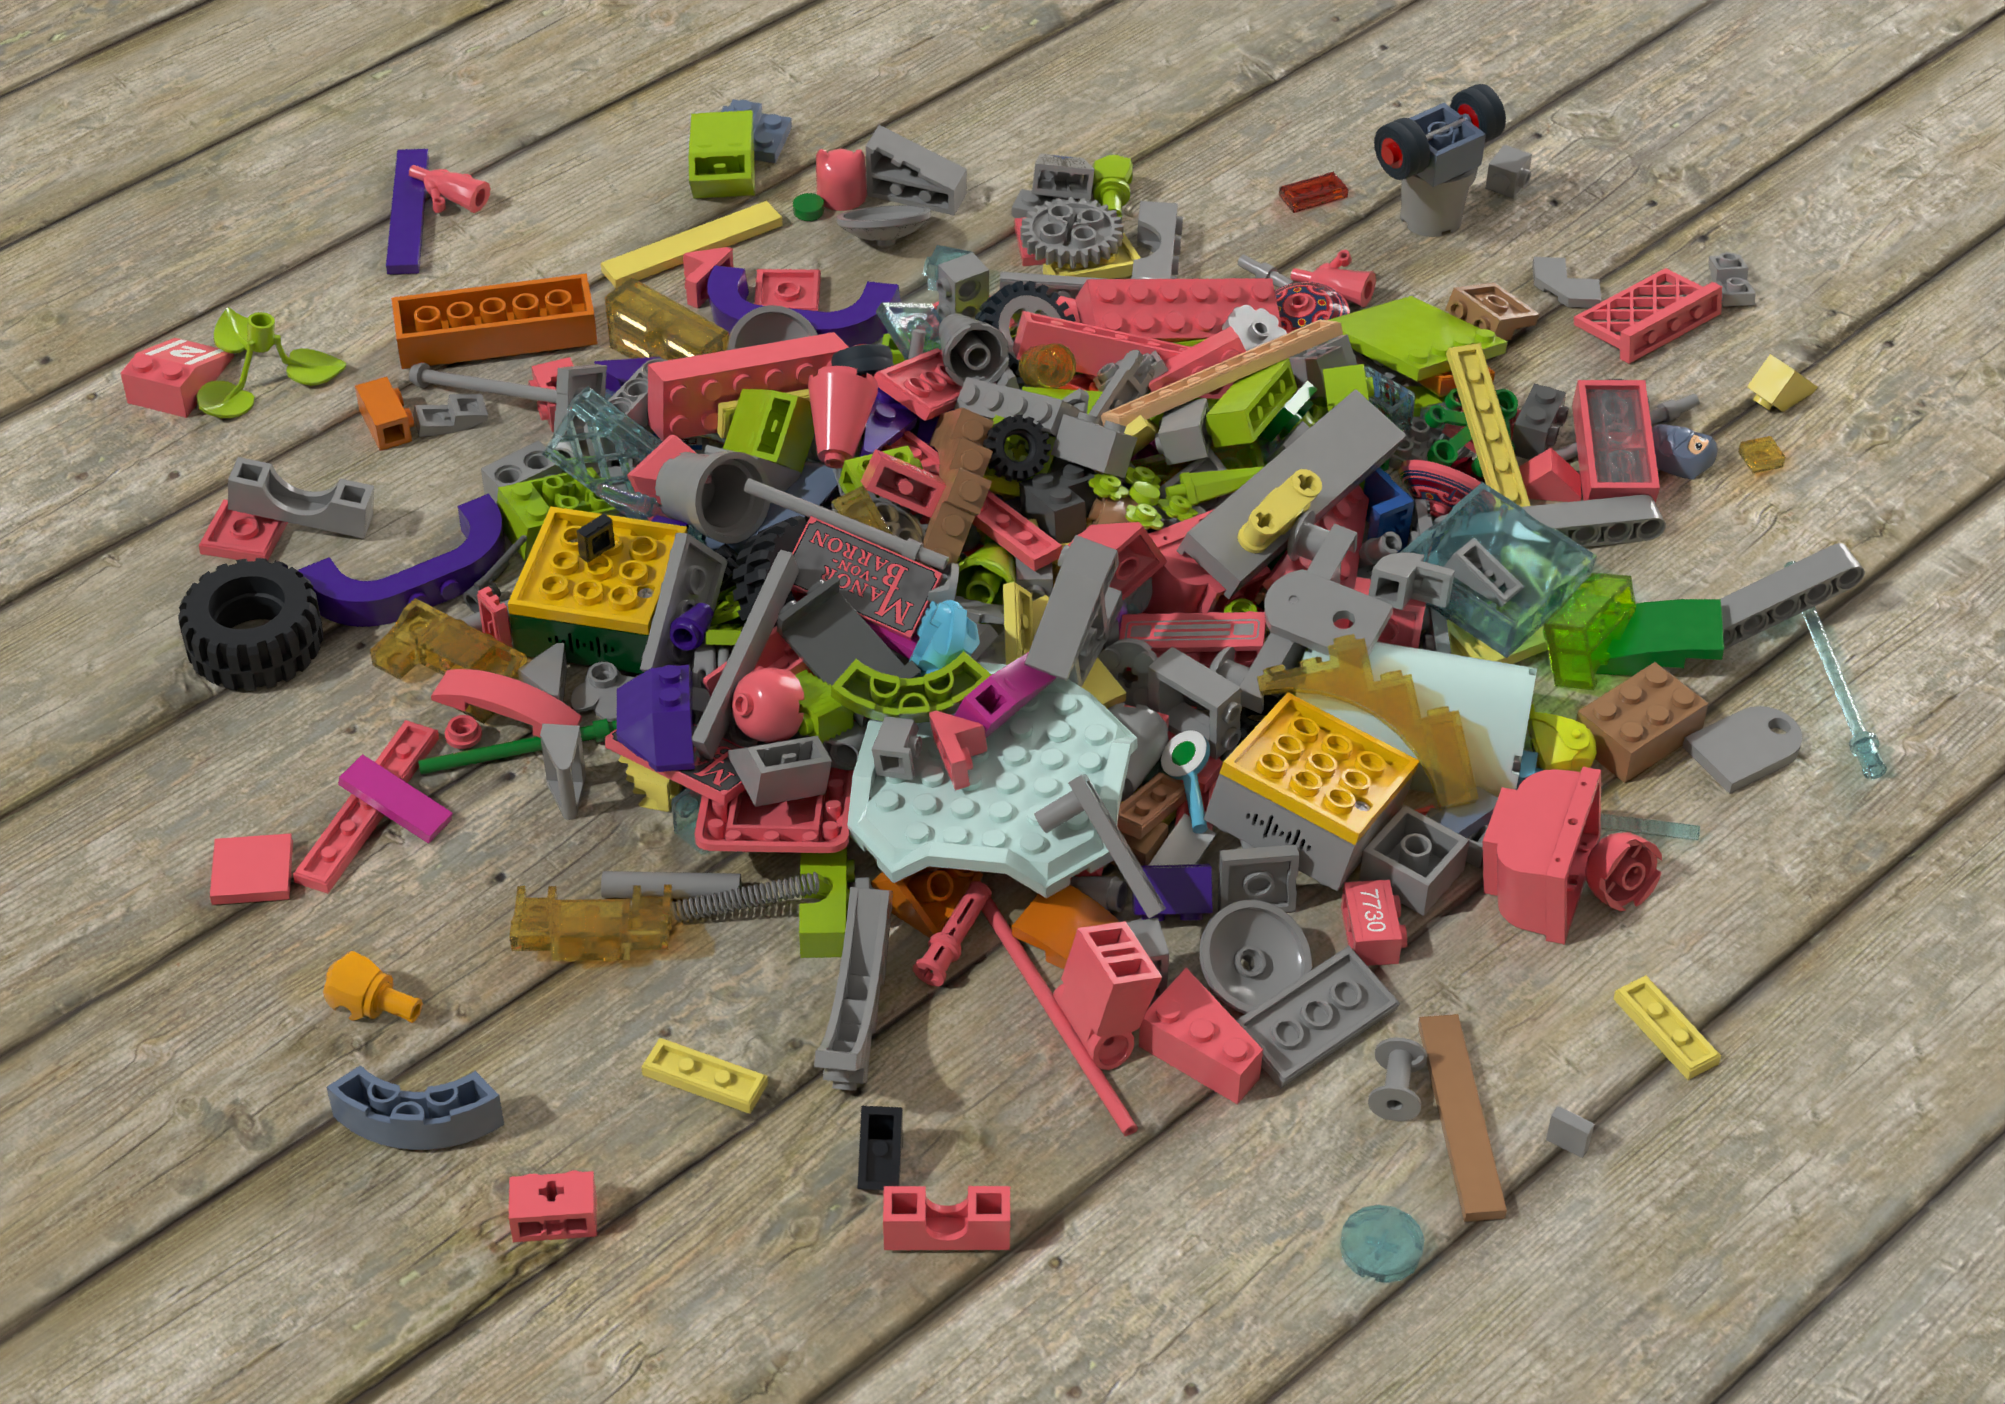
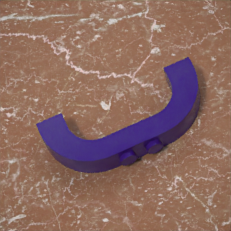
M714 265L707 284L712 316L717 328L729 338L733 327L745 314L756 308L763 307V305H756L746 301L749 289L744 268ZM867 281L861 297L853 305L845 309L833 312L792 310L805 317L818 335L835 332L848 347L859 344H872L881 339L884 334H887L896 324L902 311L898 284Z
M489 494L457 506L461 532L467 539L450 552L388 577L374 581L351 579L339 571L330 557L298 569V571L309 579L313 585L320 615L330 621L347 626L372 627L402 620L463 595L505 554L503 524L497 504Z

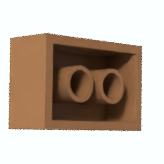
M1654 662L1578 710L1576 721L1586 725V728L1590 729L1594 735L1597 752L1595 760L1626 783L1683 746L1686 736L1703 729L1708 702Z

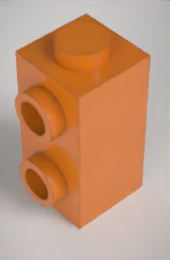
M387 376L355 385L359 411L379 450L382 451L412 442L410 428L415 426L414 419L409 407L403 408L404 402L399 388L393 389Z

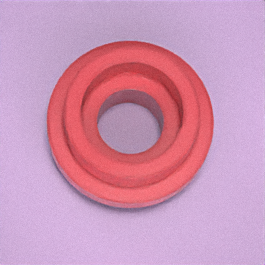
M459 715L452 718L445 729L446 742L457 749L473 747L482 738L480 724L469 715Z

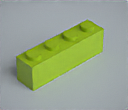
M1289 358L1235 381L1206 414V430L1212 436L1215 447L1254 442L1297 391Z

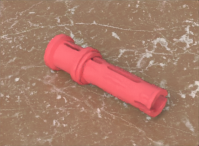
M972 881L969 884L966 893L953 911L943 930L932 935L928 941L929 949L924 957L917 959L913 965L915 975L926 984L941 986L947 978L946 971L950 964L957 961L962 954L960 944L974 924L985 903L991 897L992 891L987 885L979 881Z

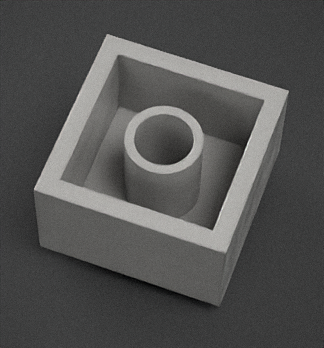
M1404 805L1363 850L1359 880H1390L1393 895H1399L1400 903L1424 916L1465 870L1469 839Z

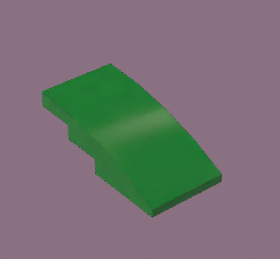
M1677 599L1642 602L1607 608L1577 616L1573 619L1574 673L1634 676L1654 662L1661 667L1684 668L1686 658L1723 659L1724 641L1721 599Z

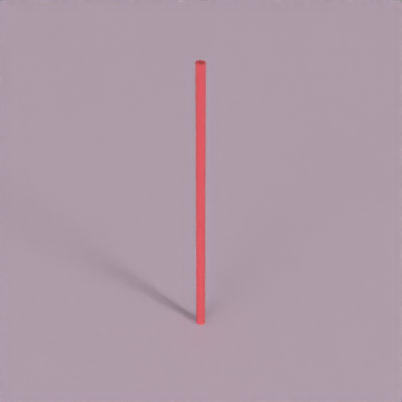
M990 897L981 911L1123 1135L1128 1136L1137 1132L1138 1127L1102 1070L1095 1065L1054 999L1053 993L1019 940L1012 936V929Z

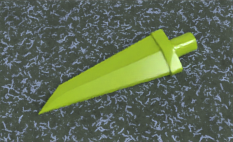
M1263 467L1181 473L1179 475L1181 484L1166 487V496H1182L1190 501L1192 507L1197 506L1199 503L1235 492Z

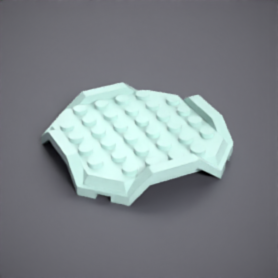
M979 662L991 674L1006 666L1003 664ZM1056 678L986 738L987 751L971 756L973 769L968 770L970 786L955 790L935 745L930 722L916 723L919 728L917 736H920L922 739V748L919 758L913 760L914 779L907 780L877 776L872 747L882 721L874 719L868 721L852 776L847 826L850 837L864 852L868 850L876 858L877 866L893 883L928 866L1007 874L1045 898H1048L1069 886L1071 877L1085 869L1092 873L1114 860L1085 811L1048 833L1043 831L1034 815L1037 811L1072 791L1068 782L1082 774H1086L1115 824H1118L1119 807L1130 756L1138 748L1137 737L1090 692L1071 680L1065 681Z

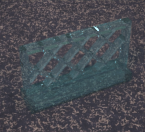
M587 386L571 400L567 407L566 415L542 455L626 517L649 521L643 515L641 503L627 476L631 472L627 458H634L640 463L662 441ZM575 415L587 423L588 433L576 434L573 423ZM606 437L614 443L617 453L604 454L600 438ZM591 439L595 455L583 457L578 440ZM570 441L574 458H566L555 449L558 443ZM619 459L623 476L610 477L606 461ZM598 462L602 478L594 479L587 473L585 463ZM625 482L630 499L618 497L615 494L613 483Z

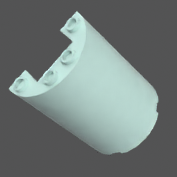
M1376 642L1362 669H1359L1308 648V652H1304L1301 673L1307 674L1305 685L1298 684L1296 697L1419 760L1420 762L1409 787L1411 790L1460 798L1479 786L1494 796L1499 797L1502 787L1517 789L1537 668Z

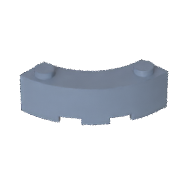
M360 1065L326 1087L333 1117L343 1126L367 1140L394 1148L429 1150L451 1147L478 1139L504 1125L499 1094L476 1071L446 1084L429 1086L425 1092L402 1091L400 1085L375 1077Z

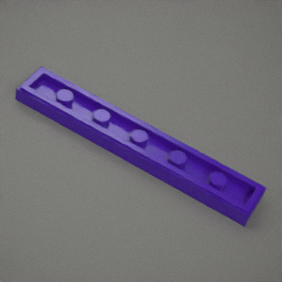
M428 149L397 150L386 270L389 275L418 274L420 270L426 189L423 181L409 176V169L412 165H416L428 170Z

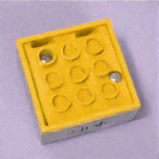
M1287 692L1223 762L1204 820L1217 826L1220 830L1245 841L1254 848L1297 844L1299 852L1298 870L1314 878L1320 884L1338 891L1362 862L1363 850L1401 810L1420 761Z

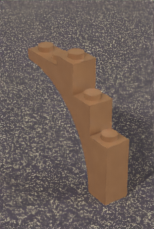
M963 407L940 414L929 442V446L938 451L940 461L939 477L944 481L946 487L930 518L923 540V547L949 557L948 564L957 563L976 515L980 514L992 481L983 478L993 451L983 447V442L987 439L988 436L986 434L992 428L994 421ZM917 561L918 563L923 564V565H925V566H927V567H930V568H932V569H934V570H939L938 568H935V567L930 566V565H928V564H925V563H923V562Z

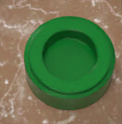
M814 193L800 194L793 200V214L796 218L803 221L817 220L824 214V200L821 196Z

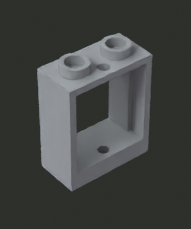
M1171 647L1148 666V708L1155 712L1169 715L1168 731L1175 735L1188 730L1201 733L1209 742L1210 756L1216 760L1227 750H1232L1238 744L1241 738V687L1174 647ZM1183 694L1209 709L1210 717L1183 702Z

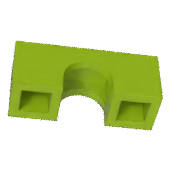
M847 847L835 853H801L800 879L802 874L806 876L809 891L810 886L807 874L810 873L812 875L814 889L816 888L813 878L814 871L818 874L819 879L818 893H812L811 896L806 894L805 897L802 896V899H820L822 901L800 903V958L842 957L850 894L848 882H855V859L847 860ZM801 880V888H802V891L804 892V887H803L802 880Z

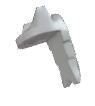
M949 563L944 571L936 570L943 574V578L939 587L928 592L927 601H934L937 604L946 600L956 601L963 609L967 610V617L974 623H1004V605L986 604L956 596L959 564Z

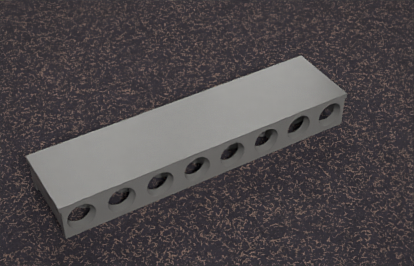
M1355 389L1188 531L1176 551L1181 555L1185 552L1188 553L1226 589L1224 595L1230 599L1287 549L1291 529L1284 535L1279 536L1261 553L1254 554L1246 551L1241 547L1237 539L1239 530L1248 521V517L1253 509L1273 489L1282 485L1300 469H1307L1316 473L1321 479L1322 490L1311 501V506L1307 510L1315 512V524L1388 460L1407 435Z

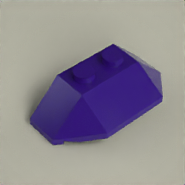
M666 665L664 667L651 668L617 688V740L636 756L647 761L649 766L656 772L695 769L694 743L692 741L694 734L692 673L689 665Z

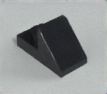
M861 1106L857 1189L884 1190V1186H900L901 1149L903 1148V1107Z

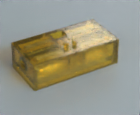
M630 278L605 296L610 348L630 359L661 357V359L674 360L726 351L729 331L634 278Z

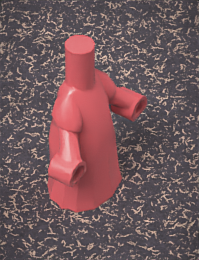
M412 165L409 169L410 177L424 182L425 189L431 195L433 211L435 213H441L446 209L443 197L473 213L481 210L489 199L491 190L489 183L474 179L470 174L449 172L446 169L429 171L416 165Z
M1348 250L1339 251L1333 261L1322 264L1314 272L1296 268L1291 272V280L1327 285L1337 290L1347 302L1357 304L1363 308L1370 302L1376 285V277L1373 271L1338 269L1340 266L1346 267L1350 265L1352 258Z

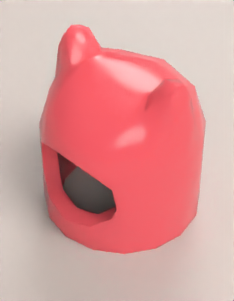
M842 148L829 152L819 149L817 152V195L823 198L824 207L836 211H847L855 209L865 202L867 197L865 155L862 149H858L855 152Z

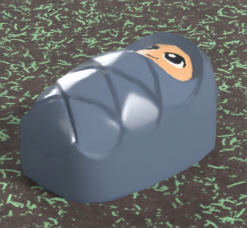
M1660 424L1652 428L1657 469L1674 476L1694 480L1695 477L1706 471L1715 462L1718 447L1710 435L1701 434L1689 428Z

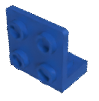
M1378 467L1365 479L1363 492L1369 498L1366 521L1369 523L1367 540L1379 538L1386 532L1391 531L1396 533L1402 542L1401 549L1397 550V553H1406L1414 500L1391 479L1388 473Z

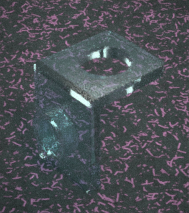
M687 788L671 801L674 833L700 854L704 855L709 851L699 848L695 844L694 837L702 795Z

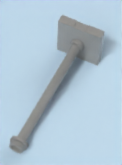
M426 363L413 365L409 372V379L412 384L420 388H425L431 383L556 403L554 436L571 437L585 435V424L604 405L607 366L590 364L558 368L556 390L434 371Z
M1227 750L1220 756L1221 761L1224 762L1234 750ZM1240 839L1242 849L1220 850L1218 912L1232 903L1243 900L1267 902L1285 912L1296 911V876H1298L1299 867L1297 844L1254 848Z

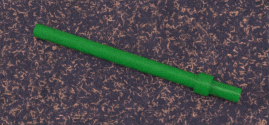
M606 718L592 721L590 726L580 727L582 742L596 739V743L605 741V737L617 729V720L608 722ZM535 736L418 760L420 773L423 775L542 750L541 738Z

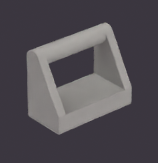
M543 723L540 737L547 786L562 816L566 820H572L578 815L586 780L580 726Z

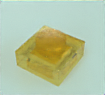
M1772 436L1742 441L1739 445L1738 453L1752 474L1784 467L1786 457Z

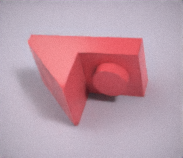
M723 247L687 252L683 255L688 305L698 309L709 299L707 284L714 265L734 267L733 250L731 248Z
M940 711L929 712L933 740L955 790L970 786L968 770L973 769L971 756L987 751L984 726L980 723Z

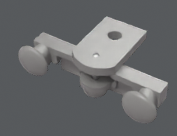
M1313 510L1306 511L1299 516L1291 528L1287 542V553L1292 561H1296L1301 556L1312 562L1307 571L1302 569L1290 572L1277 579L1268 589L1265 597L1264 615L1270 634L1251 667L1249 668L1234 662L1235 648L1227 647L1217 654L1209 668L1241 687V706L1260 714L1264 710V695L1270 684L1272 683V696L1279 698L1307 648L1362 669L1393 614V605L1340 584L1341 562L1347 551L1355 553L1357 549V532L1335 523L1330 531L1314 525L1315 512ZM1344 618L1352 621L1353 626L1347 629H1340L1334 625V622Z

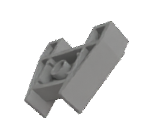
M1075 535L1071 546L1065 545L1058 560V566L1061 568L1026 658V666L1065 681L1069 679L1082 687L1104 647L1123 606L1122 591L1109 587L1119 565L1117 550Z

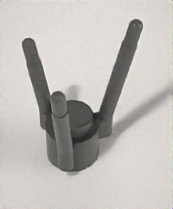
M522 535L494 566L463 594L467 606L474 613L479 612L477 598L479 590L489 586L492 589L493 595L501 596L500 589L494 581L509 566V560L527 541V536ZM510 597L507 598V599H504V600L500 601V603L503 602V601L509 600Z

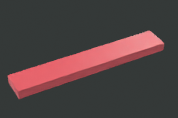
M405 720L375 763L408 783L419 768L418 760L425 759L439 740L438 730ZM351 794L293 873L295 883L328 894L382 820L384 814Z

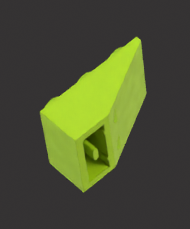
M753 110L691 114L688 157L689 184L693 199L755 195Z
M742 389L723 449L756 456L802 473L814 436L810 401L796 395L774 390Z
M592 467L498 487L497 506L501 513L504 533L512 544L522 535L527 536V541L518 550L524 561H527L550 506L613 516L622 511V506Z

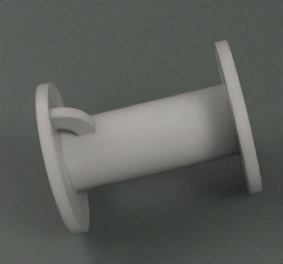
M1389 1038L1383 1040L1376 1046L1375 1059L1383 1068L1387 1069L1385 1086L1378 1087L1370 1093L1368 1098L1369 1108L1374 1114L1383 1119L1393 1121L1413 1119L1420 1113L1421 1100L1413 1091L1409 1090L1411 1073L1421 1070L1426 1065L1427 1052L1419 1043L1410 1039Z

